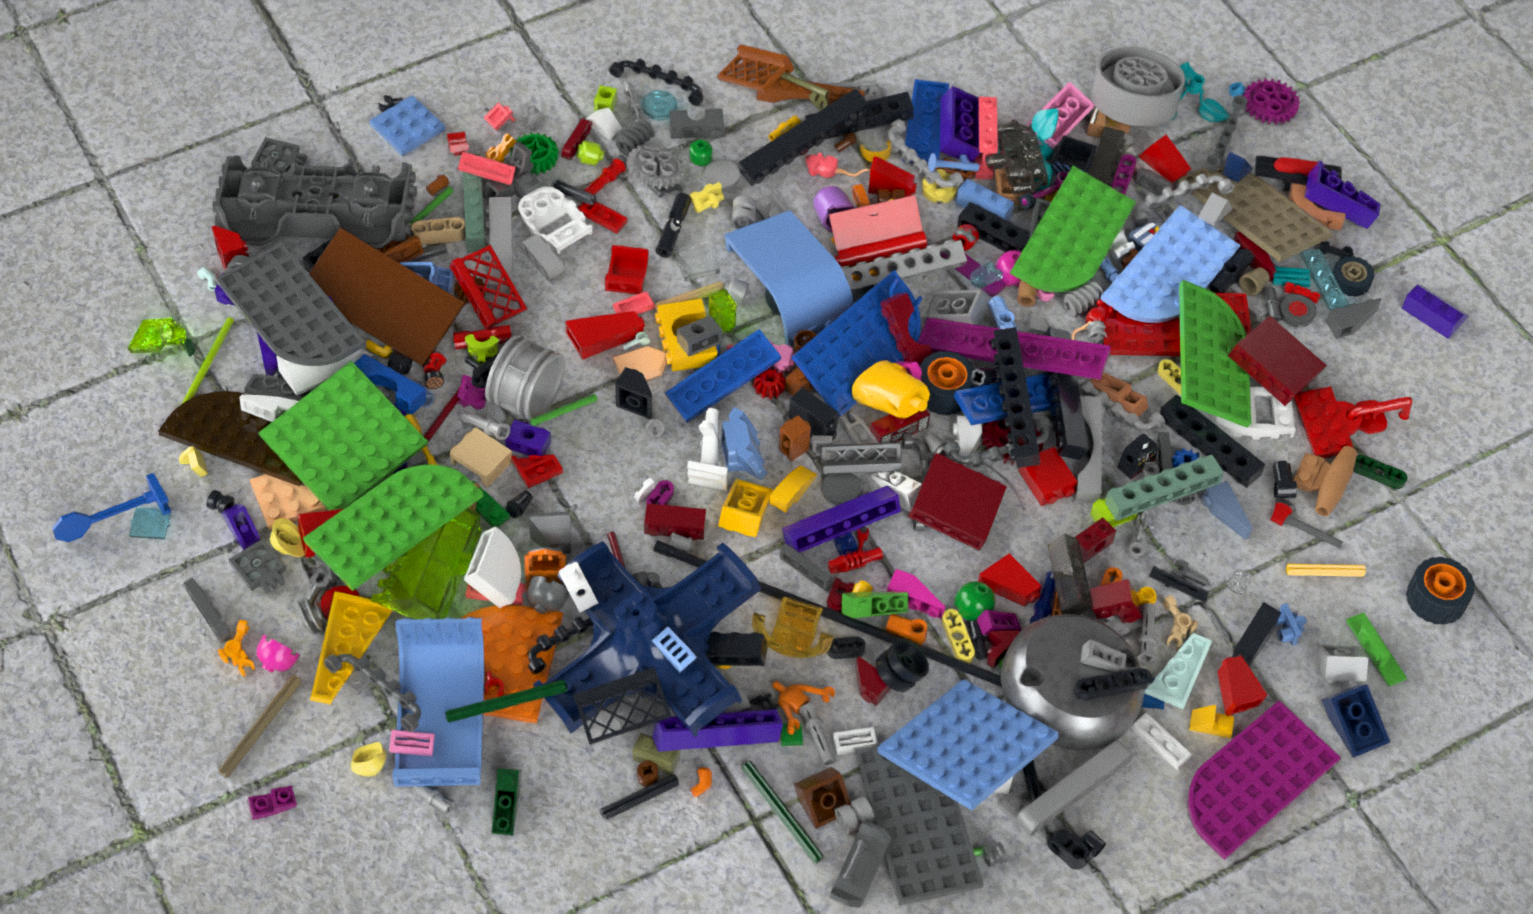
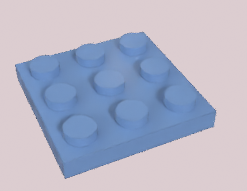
M413 95L369 120L370 125L402 156L445 131V125Z

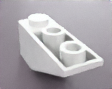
M957 416L956 424H953V435H956L954 442H958L961 451L958 453L960 456H969L975 452L980 444L982 435L981 424L971 426L966 416Z
M877 471L871 474V478L881 488L888 485L899 496L900 507L910 512L922 486L921 483L898 471Z

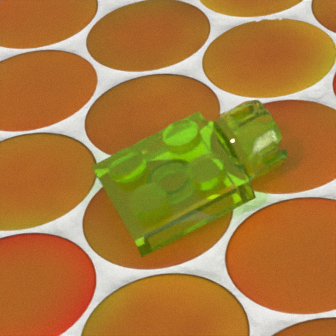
M173 318L142 320L127 349L131 354L161 352L167 345L178 346L184 343L186 331L183 327H179L181 324L176 323Z

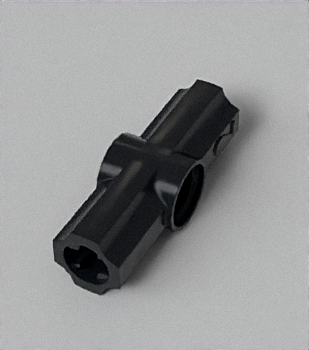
M1246 248L1241 249L1232 260L1225 262L1223 270L1209 284L1208 289L1213 293H1225L1232 284H1236L1239 281L1240 275L1254 261L1255 257L1251 251Z

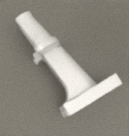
M709 408L706 411V420L702 421V424L699 425V430L704 436L700 442L702 447L700 462L688 461V484L727 491L728 468L718 466L719 411Z

